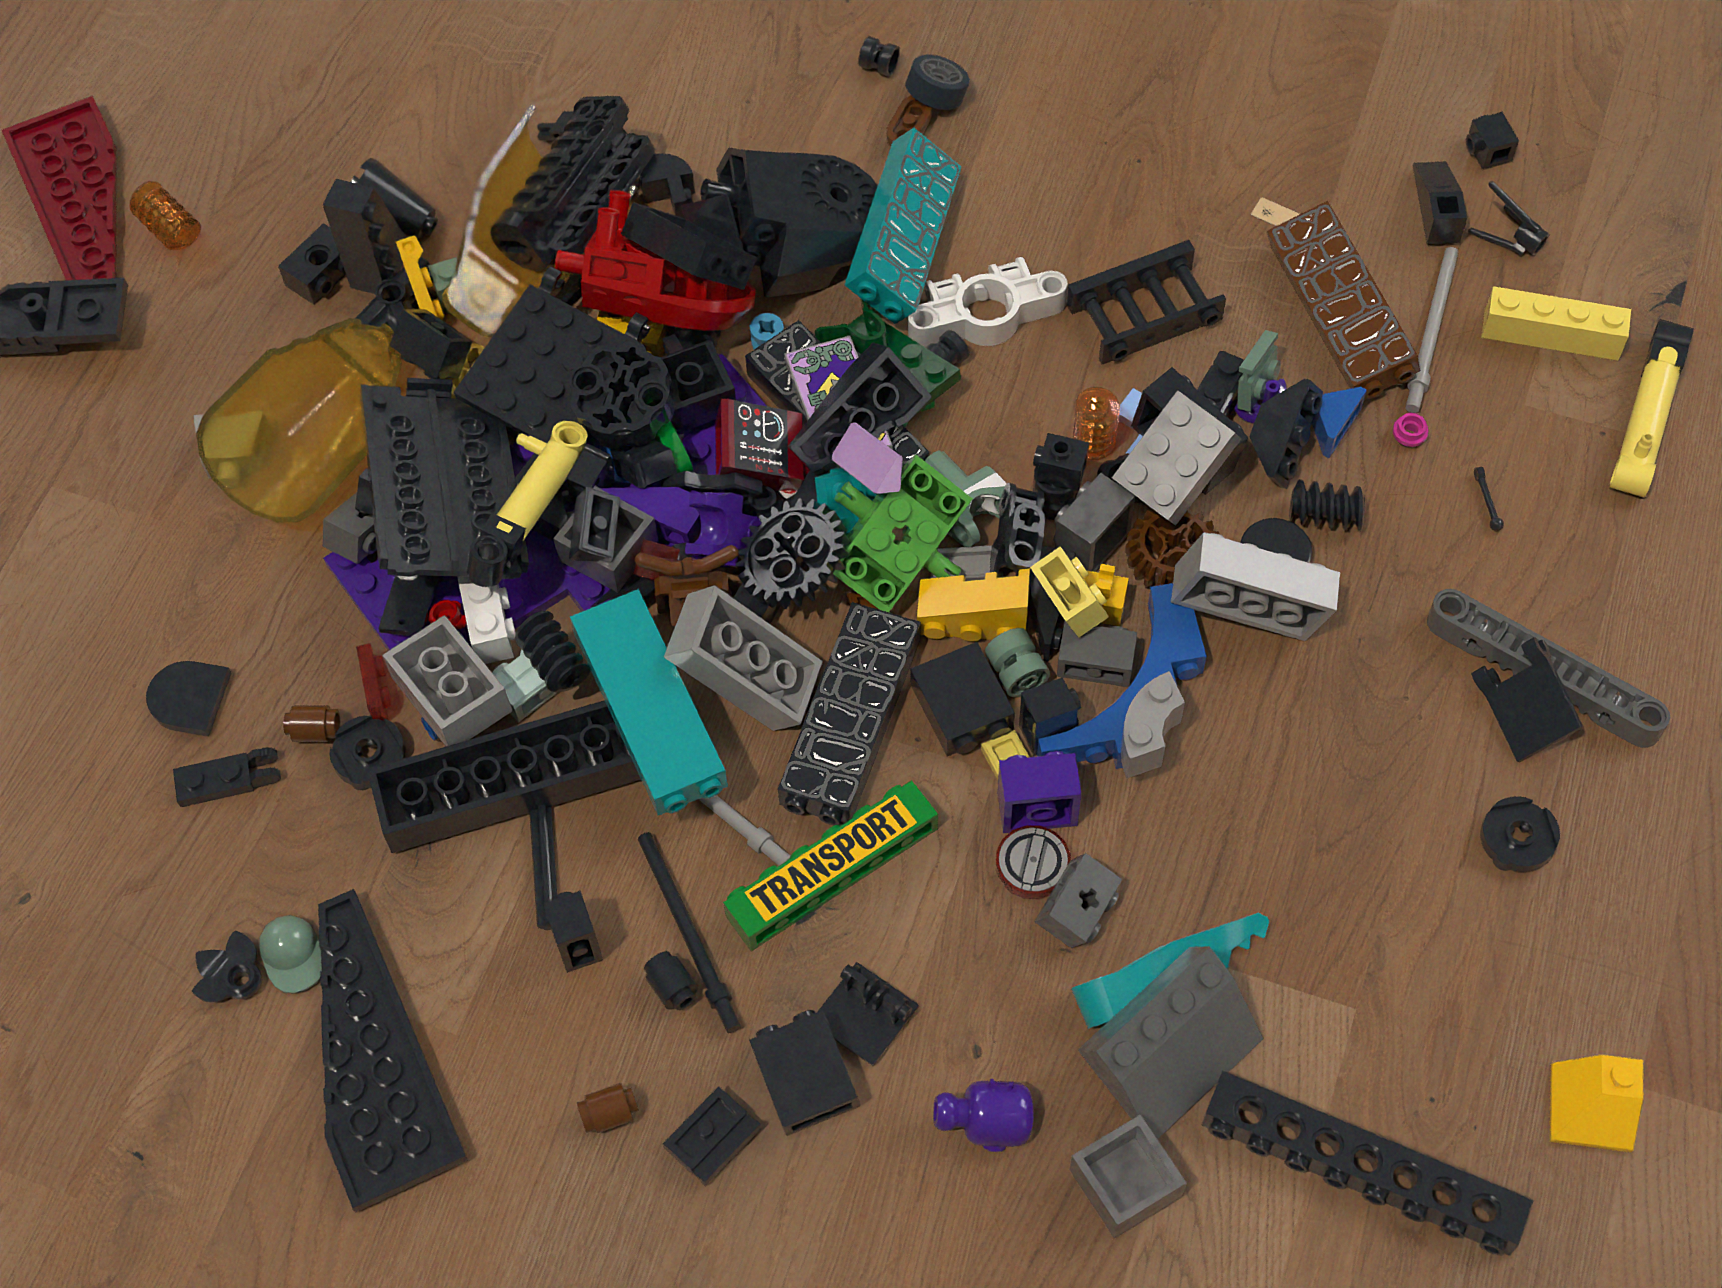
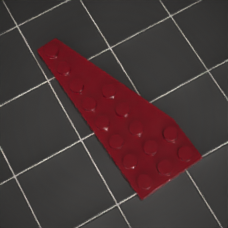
M93 95L1 130L65 280L116 278V146Z

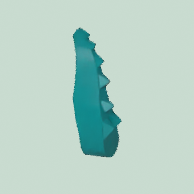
M1256 913L1172 941L1154 949L1112 974L1098 977L1071 988L1088 1029L1110 1021L1189 947H1210L1223 965L1228 968L1233 948L1238 946L1249 949L1250 936L1252 934L1261 938L1265 937L1269 925L1268 917Z

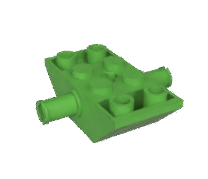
M914 455L902 467L901 488L899 492L879 493L872 501L848 481L842 486L841 490L851 496L852 500L840 492L835 496L834 500L859 517V520L847 535L850 544L844 546L850 555L840 559L846 568L845 570H835L833 574L879 610L890 612L912 580L923 568L927 569L937 578L951 577L944 569L952 575H959L961 567L954 564L937 549L973 498L919 456ZM895 527L903 528L902 539L893 542L895 535L892 533V530Z

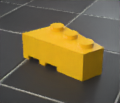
M1020 569L1018 576L998 578L997 572L986 573L985 579L965 581L964 575L921 579L917 621L921 622V635L931 639L957 637L966 641H978L980 639L993 640L1001 633L1010 629L1024 628L1026 630L1030 569Z

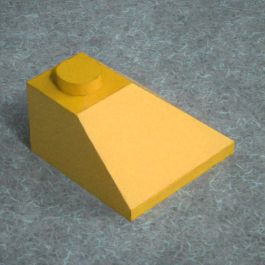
M1597 1055L1552 1063L1550 1071L1549 1142L1632 1152L1643 1102V1060Z

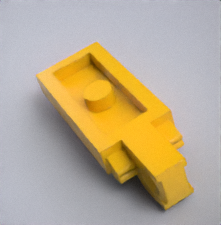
M416 236L397 241L396 244L419 308L428 310L439 319H444L439 300L432 301L427 289L433 286L427 267L421 269L419 267L418 261L423 249Z

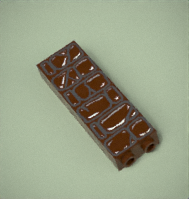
M1328 201L1267 230L1272 251L1350 389L1362 387L1367 390L1365 398L1371 399L1396 383H1405L1411 380L1416 373L1420 372L1417 353Z

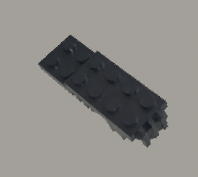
M125 278L48 281V283L32 282L31 284L23 282L11 285L8 283L0 289V355L59 352L60 344L120 341L128 284Z

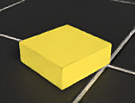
M1015 730L981 744V751L997 780L999 760H1006L1014 755H1024L1029 758Z

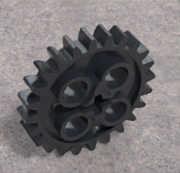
M798 499L793 508L788 501H785L783 510L780 512L774 506L771 507L772 516L766 518L760 515L761 525L759 527L752 525L748 527L753 533L752 537H743L741 539L747 548L738 550V556L742 559L736 563V567L741 572L738 578L744 584V588L759 603L762 604L766 601L771 608H774L779 602L784 609H787L791 600H793L798 607H801L803 597L807 596L813 602L815 601L816 590L819 589L826 593L828 590L825 583L827 581H838L837 577L833 574L835 570H845L846 567L840 559L850 555L844 547L850 544V540L845 534L848 530L834 510L831 511L825 503L819 506L813 499L808 505L802 499ZM777 536H783L808 565L809 571L804 572L790 554L776 540Z

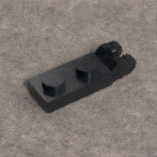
M263 747L262 749L251 750L248 754L241 753L174 768L173 775L177 803L180 807H186L252 792L254 788L278 782L281 779L278 768L270 767L251 771V768L274 763L278 759L277 750L272 747Z

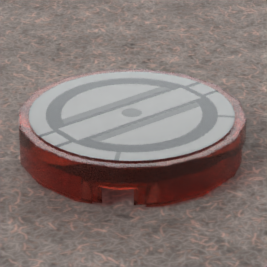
M1026 825L1012 830L1002 839L996 851V872L1004 883V887L1010 893L1024 899L1040 900L1049 897V894L1052 893L1071 860V853L1066 842L1055 831L1043 826Z

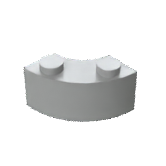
M1170 671L1159 675L1147 683L1137 693L1128 708L1121 741V762L1126 778L1161 767L1165 751L1163 737L1169 729L1181 723L1185 702Z

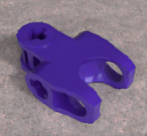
M710 492L690 494L689 507L696 509L700 515L701 532L695 543H686L685 555L695 559H702L729 545L737 547L738 550L747 548L741 539L743 537H752L753 533L748 527L750 525L759 527L761 525L759 517L742 514V495ZM738 556L736 559L720 567L737 568Z

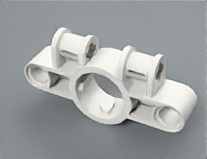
M1019 257L1013 263L1001 266L989 265V274L973 276L964 283L958 273L953 274L951 279L936 283H932L931 280L926 281L925 292L928 303L918 305L917 311L908 316V337L926 348L931 343H938L939 337L942 334L952 330L960 335L962 339L977 345L994 346L1001 344L1014 335L1019 324L1061 313L1066 305L1067 279L1057 271H1046L1030 275L1024 259ZM991 299L1004 304L1007 314L1002 318L998 317L991 321H984L971 316L967 307L978 300Z

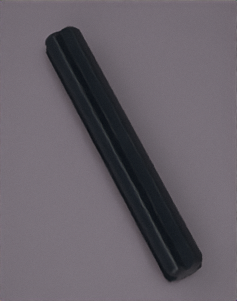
M546 805L538 806L537 810L529 812L536 922L538 928L551 930L543 903L551 901L557 895L551 806L546 808Z

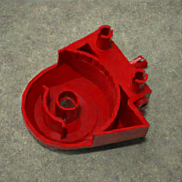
M612 190L609 192L608 208L601 207L598 209L597 228L586 245L584 254L566 252L559 249L557 251L555 269L582 275V307L632 317L638 312L647 317L650 322L705 331L732 328L754 308L756 289L747 282L745 289L742 290L694 276L621 235L628 216L631 194L625 191Z

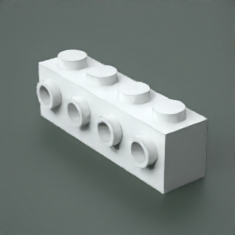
M457 576L470 642L474 652L484 664L514 658L510 640L515 639L516 632L512 618L506 619L504 609L510 608L506 588H499V583L492 587H481L472 583L467 576Z

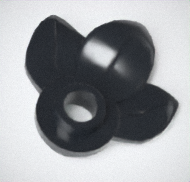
M233 931L228 939L226 951L203 950L196 952L197 969L203 979L194 986L192 993L199 999L210 1003L219 1002L228 997L246 999L254 995L260 988L262 975L255 965L257 949L254 943L243 933ZM249 977L246 984L237 986L240 978Z

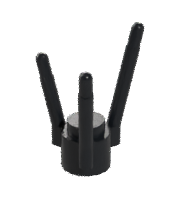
M1490 181L1488 186L1505 203L1504 210L1520 224V227L1513 236L1517 243L1475 228H1469L1468 232L1481 239L1511 249L1520 256H1523L1526 251L1531 255H1535L1544 246L1550 234L1533 221L1495 182Z

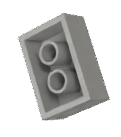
M1177 391L1112 478L1168 521L1176 525L1240 442L1241 438L1188 397Z
M445 615L382 655L394 682L445 746L470 740L512 712L505 688Z

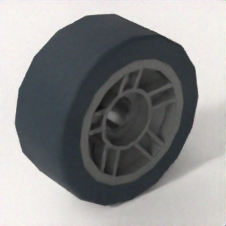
M927 54L920 55L913 60L905 86L912 97L922 104L936 109L950 110L962 104L970 78L968 73L954 61L942 56Z

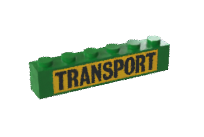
M912 780L903 786L896 785L885 793L883 799L876 804L861 807L855 812L852 819L842 826H832L824 832L820 840L811 846H801L792 853L789 860L780 866L774 865L764 870L757 881L747 887L740 886L728 895L727 900L723 902L726 918L752 952L938 830L937 811Z

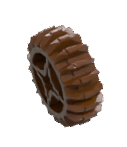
M1189 507L1179 522L1174 525L1158 512L1154 514L1147 510L1143 519L1137 518L1133 529H1130L1128 532V543L1125 547V553L1128 556L1127 564L1129 568L1134 569L1133 575L1135 580L1144 578L1143 584L1145 589L1153 584L1158 586L1173 583L1175 565L1192 546L1190 540L1196 542L1203 532L1219 534V531H1213V521L1203 522L1204 516L1202 511L1192 515ZM1146 545L1153 548L1152 552L1158 556L1157 560L1149 554Z

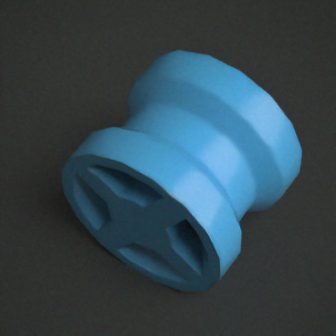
M764 313L756 316L751 321L750 333L753 349H756L784 330L783 322L778 316Z

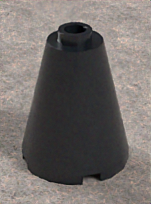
M374 158L366 160L360 166V168L365 170L360 178L353 176L350 182L374 187L405 235L416 236L419 239L425 235L430 236L438 223V218L435 217L436 210L381 162Z

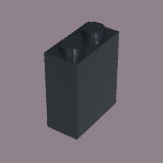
M978 642L910 668L911 687L947 757L956 753H968L977 744L990 739L994 740L1014 730L1015 712Z
M814 1010L801 1012L793 1017L792 1023L779 1028L778 1025L764 1027L756 1032V1037L749 1040L786 1136L860 1107L854 1086L823 1010L816 1013Z

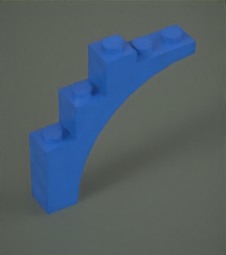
M1173 583L1150 587L1148 610L1151 623V642L1145 662L1133 683L1114 704L1092 720L1067 732L1038 739L1037 757L1044 756L1049 752L1061 751L1065 754L1075 753L1076 762L1087 761L1089 763H1097L1113 756L1115 768H1123L1121 762V741L1128 708L1137 693L1151 680L1169 671L1175 683V678L1187 680L1196 677L1198 674H1203L1207 655L1194 609L1171 603Z

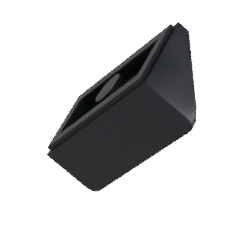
M586 487L579 494L575 503L569 559L593 562H611L613 560L620 497Z

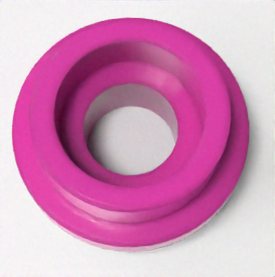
M1416 413L1404 414L1396 420L1393 426L1395 439L1400 444L1409 447L1419 446L1424 443L1429 432L1425 419Z

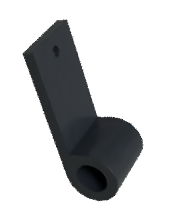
M395 576L378 628L379 633L413 636L424 629L441 576Z

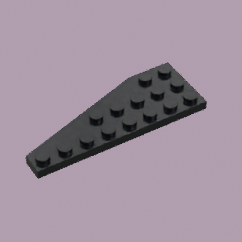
M352 889L318 904L322 968V971H320V985L322 987L323 1004L321 1005L322 1062L325 1076L323 1098L326 1111L324 1134L352 1209L357 1213L468 1161L358 895L355 889Z

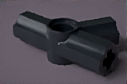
M420 256L418 261L420 269L427 267L430 275L429 262ZM405 267L393 279L383 280L378 284L375 291L376 297L349 324L350 331L367 346L369 344L373 345L388 328L393 336L402 310L413 309L411 304L416 300Z

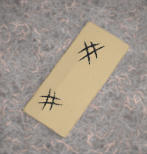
M1261 198L1251 212V215L1275 226L1300 215L1265 198Z

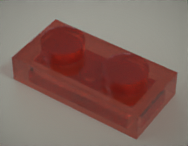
M371 643L356 646L367 709L373 719L389 720L387 708H391L393 705L388 686L382 687L381 677L387 676L382 655H375Z

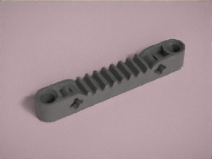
M1445 589L1435 595L1427 617V626L1436 636L1471 655L1478 657L1486 656L1487 661L1490 663L1496 660L1499 662L1502 670L1506 668L1512 669L1513 676L1532 665L1525 655L1521 644L1533 637L1537 641L1545 640L1551 653L1552 664L1572 704L1578 706L1580 713L1584 714L1587 712L1594 723L1641 748L1651 747L1661 738L1669 724L1670 712L1666 705L1658 699L1458 590ZM1442 611L1450 612V613H1452L1454 616L1446 615V614L1443 613ZM1641 720L1648 721L1652 726L1645 725Z

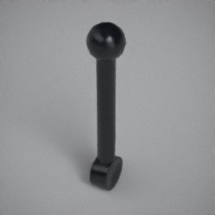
M1476 467L1474 468V477L1479 482L1491 517L1490 527L1494 531H1499L1504 527V521L1497 515L1485 480L1484 468Z

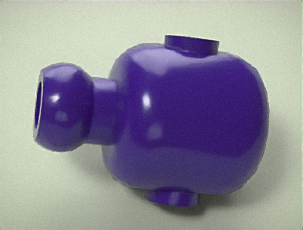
M990 1079V1081H977L968 1086L964 1098H957L948 1092L935 1096L933 1106L934 1126L941 1131H950L955 1127H964L965 1136L971 1143L983 1146V1148L992 1152L1004 1151L1006 1147L1020 1146L1029 1140L1032 1132V1095L1030 1090L1022 1083L994 1081V1079Z

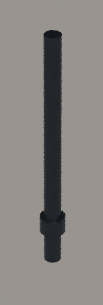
M650 832L643 833L638 837V842L706 986L705 996L711 1008L717 1010L726 1032L733 1033L741 1028V1024L730 1003L732 996L725 983L720 982Z

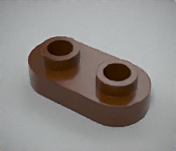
M912 95L904 98L887 126L888 145L891 147L894 140L913 127L923 134L931 121L932 107L922 104L914 99Z

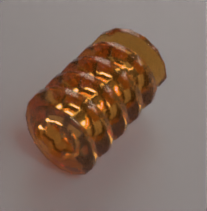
M157 181L142 183L132 194L129 202L131 213L169 250L184 249L197 239L201 231L199 221L193 218L192 214L186 211L184 206L179 204L166 189L162 188L160 183Z
M1102 387L1087 388L1079 393L1076 399L1073 439L1090 442L1088 460L1090 461L1107 457L1113 452L1116 445L1120 403L1111 391Z

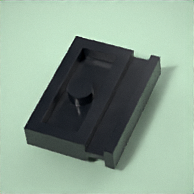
M718 1086L663 1143V1147L706 1187L761 1129V1124L748 1115L744 1108Z

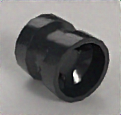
M868 36L861 47L858 65L865 69H878L879 74L889 77L893 74L898 64L900 47L892 43L882 44L879 39Z
M952 330L942 334L939 337L938 343H931L926 347L952 365L955 363L960 364L969 357V349L965 341Z

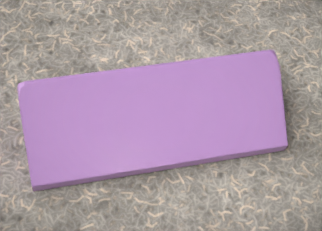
M851 423L833 452L832 460L874 493L899 492L901 488L902 456L857 423Z

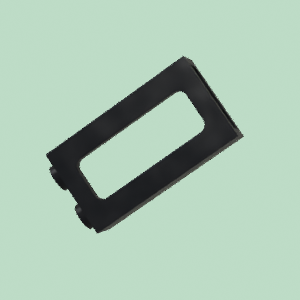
M634 202L621 232V235L694 276L742 290L746 287L757 257L683 217Z

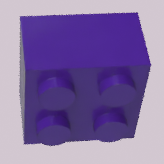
M1053 751L1039 757L1027 758L1024 755H1014L1006 760H999L997 794L1003 833H1013L1027 828L1053 829L1078 826L1082 794L1075 753L1065 754L1061 751Z

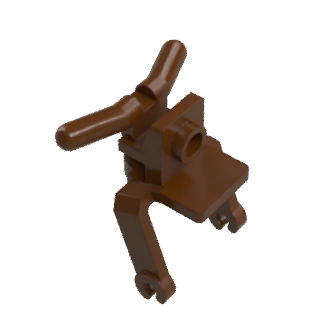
M729 545L702 559L686 557L678 561H670L647 553H638L635 557V563L639 567L668 575L654 579L658 614L667 613L665 596L669 595L671 625L676 626L688 594L715 585L732 597V587L729 586L727 573L709 571L736 559L739 552L737 547Z

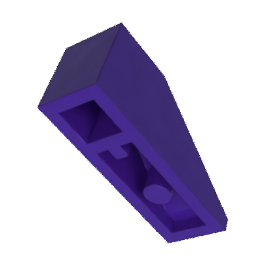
M679 487L600 488L611 495L620 497V500L654 517L658 537L674 544L695 543L698 540L701 532V519L698 511L689 507L690 494H700V492L694 490L688 492Z

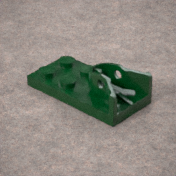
M861 298L863 314L848 325L840 324L818 327L814 331L815 337L821 343L850 336L858 357L872 342L889 347L932 396L918 412L961 380L960 369L884 322L880 316L870 309V305Z

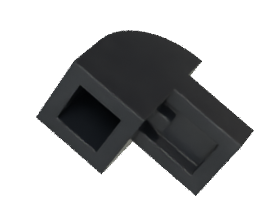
M664 153L654 154L638 176L644 204L670 199L674 215L684 218L681 205L692 203L691 194H695L692 169L686 161L678 156Z

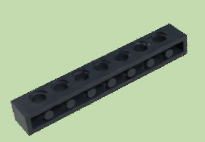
M1225 1071L1221 1073L1202 1122V1126L1208 1128L1209 1133L1219 1139L1229 1141L1232 1138L1246 1144V1148L1257 1155L1268 1157L1270 1154L1284 1160L1285 1165L1292 1170L1301 1173L1313 1172L1322 1176L1323 1181L1338 1189H1346L1348 1187L1362 1193V1197L1370 1203L1380 1206L1385 1204L1400 1209L1401 1214L1416 1222H1424L1426 1220L1440 1226V1230L1446 1235L1457 1239L1469 1238L1480 1243V1247L1483 1250L1494 1255L1502 1256L1507 1254L1510 1256L1517 1248L1533 1200ZM1250 1111L1256 1115L1258 1122L1246 1124L1240 1119L1238 1113ZM1288 1127L1294 1131L1296 1139L1284 1140L1278 1135L1276 1129ZM1326 1143L1330 1145L1335 1155L1326 1157L1319 1154L1315 1144ZM1364 1159L1368 1161L1373 1168V1172L1363 1173L1359 1171L1354 1165V1160ZM1393 1176H1405L1410 1181L1412 1188L1407 1190L1399 1188L1394 1183ZM1440 1191L1445 1193L1449 1197L1451 1205L1442 1206L1436 1203L1432 1197V1192ZM1481 1208L1485 1210L1489 1215L1490 1222L1482 1223L1476 1220L1471 1209Z

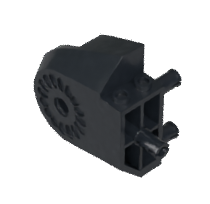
M728 147L716 169L718 181L708 178L704 179L700 190L702 200L728 194L743 250L757 257L754 265L760 266L765 298L826 289L840 267L851 265L878 187L873 178L859 166L834 155L768 152Z

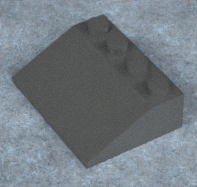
M1189 947L1084 1043L1078 1051L1129 1117L1134 1119L1141 1114L1158 1139L1219 1081L1222 1071L1228 1073L1263 1040V1037L1233 976L1210 947Z

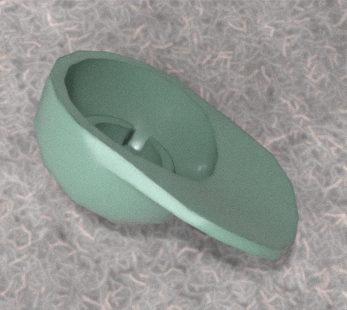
M292 915L280 916L269 922L260 935L259 946L264 966L273 985L284 993L293 994L306 991L316 985L320 980V971H322L321 949L319 948L318 936L312 926L305 920Z

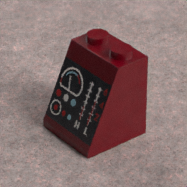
M721 399L715 422L716 475L737 472L763 481L762 485L768 486L774 491H798L803 480L808 475L809 469L788 446L804 426L802 425V413L731 399Z

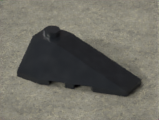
M872 342L847 368L788 447L811 472H815L833 462V452L851 423H857L874 437L878 438L881 433L895 426L899 427L907 423L932 396L889 347Z

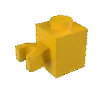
M1101 564L1099 573L1087 571L1089 575L1084 580L1089 587L1095 583L1107 600L1101 606L1109 617L1101 623L1120 626L1129 578L1115 576V566Z

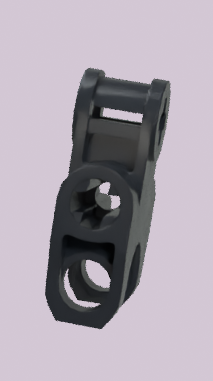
M1009 482L1006 484L999 504L998 535L991 548L990 572L998 573L1000 568L1008 567L1018 576L1020 569H1030L1031 572L1032 569L1030 567L1039 561L1045 527V516L1042 512L1044 503L1043 491L1037 489L1030 491L1018 488L1016 484Z

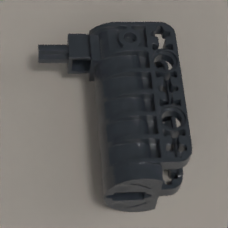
M621 96L582 97L574 105L573 111H563L555 123H539L537 125L539 130L537 138L539 140L554 141L551 151L542 157L537 171L528 176L525 181V187L514 195L512 205L503 210L490 229V235L496 247L515 264L529 270L542 271L547 268L552 259H556L558 249L583 254L586 245L596 231L598 209L601 207L608 208L609 192L612 190L628 192L653 157L655 147L647 136L635 135V133H628L626 135L623 126L629 119L627 117L629 107Z

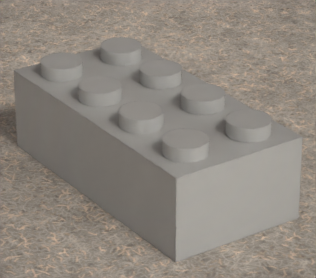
M1203 532L1175 565L1171 603L1306 641L1337 611L1340 572L1327 569L1321 564H1310L1293 559L1287 554H1276L1259 549L1253 544H1242L1225 539L1219 534Z
M715 585L687 595L664 658L772 731L801 724L823 662Z

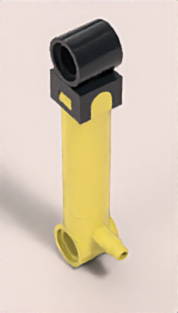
M1659 319L1641 373L1642 379L1621 452L1612 474L1610 488L1645 498L1655 472V461L1678 379L1686 361L1694 328Z
M573 421L557 423L553 427L551 439L548 443L522 433L518 435L516 439L517 444L539 456L498 514H491L481 528L480 536L472 541L466 568L467 577L472 583L481 587L495 586L501 582L505 567L510 569L521 553L524 539L558 492L583 452L588 436L587 431L582 425Z

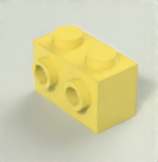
M1061 546L1030 567L1078 638L1109 617L1101 606L1107 600L1095 583L1089 587L1083 579L1089 575L1078 557L1070 560Z

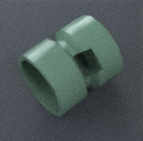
M1024 628L1010 629L1001 633L985 648L988 660L996 672H1000L999 679L1010 697H1020L1021 692L1044 684L1050 676L1048 667L1041 655L1035 653L1036 646Z

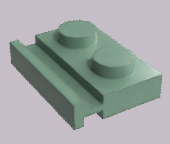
M1265 330L1239 367V372H1242L1243 375L1238 383V409L1251 412L1259 399L1263 400L1266 383L1269 380H1276L1278 378L1281 362L1277 360L1278 346L1273 345L1278 338V333Z

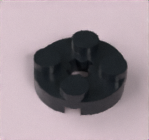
M360 716L346 722L338 729L335 734L336 740L332 748L330 747L329 753L331 763L337 775L344 782L351 784L357 790H367L371 787L367 769L405 759L406 747L403 737L394 723L387 719L383 721L373 719L372 716ZM368 745L371 749L377 747L373 756L369 758L359 757L363 754L362 748Z
M1521 796L1504 798L1492 806L1483 820L1480 829V839L1485 852L1498 869L1503 871L1530 872L1543 867L1552 859L1560 840V829L1556 818L1546 807L1541 809L1538 805L1532 804V799ZM1514 827H1519L1521 832H1528L1529 836L1524 841H1518L1511 834L1514 831Z

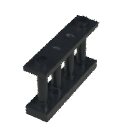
M1190 240L1068 284L1066 305L1071 314L1073 315L1083 310L1088 311L1104 338L1100 343L1099 361L1101 365L1111 361L1123 360L1132 353L1203 326H1212L1223 319L1226 303L1225 296L1222 294L1208 300L1190 271L1192 270L1195 248ZM1171 277H1178L1195 305L1177 311L1160 281ZM1142 288H1148L1163 312L1164 317L1147 323L1130 293ZM1118 299L1134 328L1117 334L1099 304Z

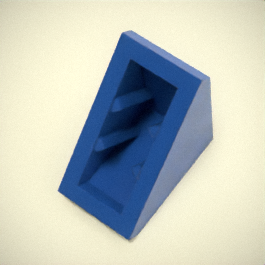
M1357 387L1322 395V406L1319 412L1315 414L1312 426L1323 456L1330 458L1361 411L1366 389Z

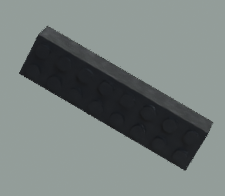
M605 700L367 769L382 833L391 853L524 815L531 810H537L538 806L546 805L547 808L641 780Z

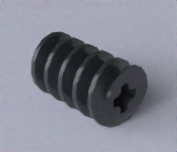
M1299 479L1291 495L1289 521L1291 522L1294 515L1298 514L1300 525H1305L1308 517L1313 516L1315 527H1319L1323 517L1327 518L1329 528L1333 529L1337 519H1341L1343 530H1347L1351 521H1355L1357 531L1361 532L1365 511V497H1363L1362 489L1360 486H1355L1351 495H1349L1347 486L1342 484L1335 494L1333 484L1327 483L1323 491L1320 492L1318 482L1313 481L1309 489L1306 490L1304 481Z
M540 611L528 617L520 625L516 632L515 640L517 645L522 648L525 657L530 659V663L537 670L539 677L545 681L547 689L556 693L565 692L584 682L591 673V669L588 664H582L584 661L583 656L580 653H575L576 646L574 643L567 642L569 639L566 632L560 631L561 624L553 620V613L550 611Z

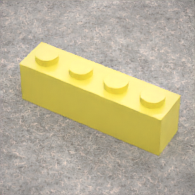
M1493 286L1485 309L1481 338L1619 361L1629 337L1631 309Z

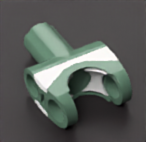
M936 451L929 455L925 462L973 498L947 533L963 546L971 547L980 540V533L972 520L973 517L979 514H990L1000 518L999 504L1006 482L988 466L967 476L944 451Z

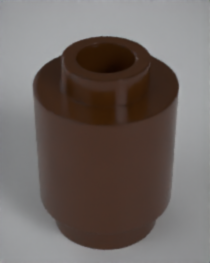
M293 705L290 713H285L283 720L285 735H290L292 742H329L330 738H335V734L341 724L339 710L330 709L329 705Z
M622 1083L585 1095V1100L577 1102L586 1133L594 1130L600 1133L634 1121L632 1113L638 1111L632 1088L624 1090Z

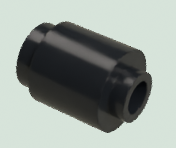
M664 951L653 956L645 964L646 980L666 1009H676L679 1011L687 1008L694 1002L698 985L677 956H672L669 951Z

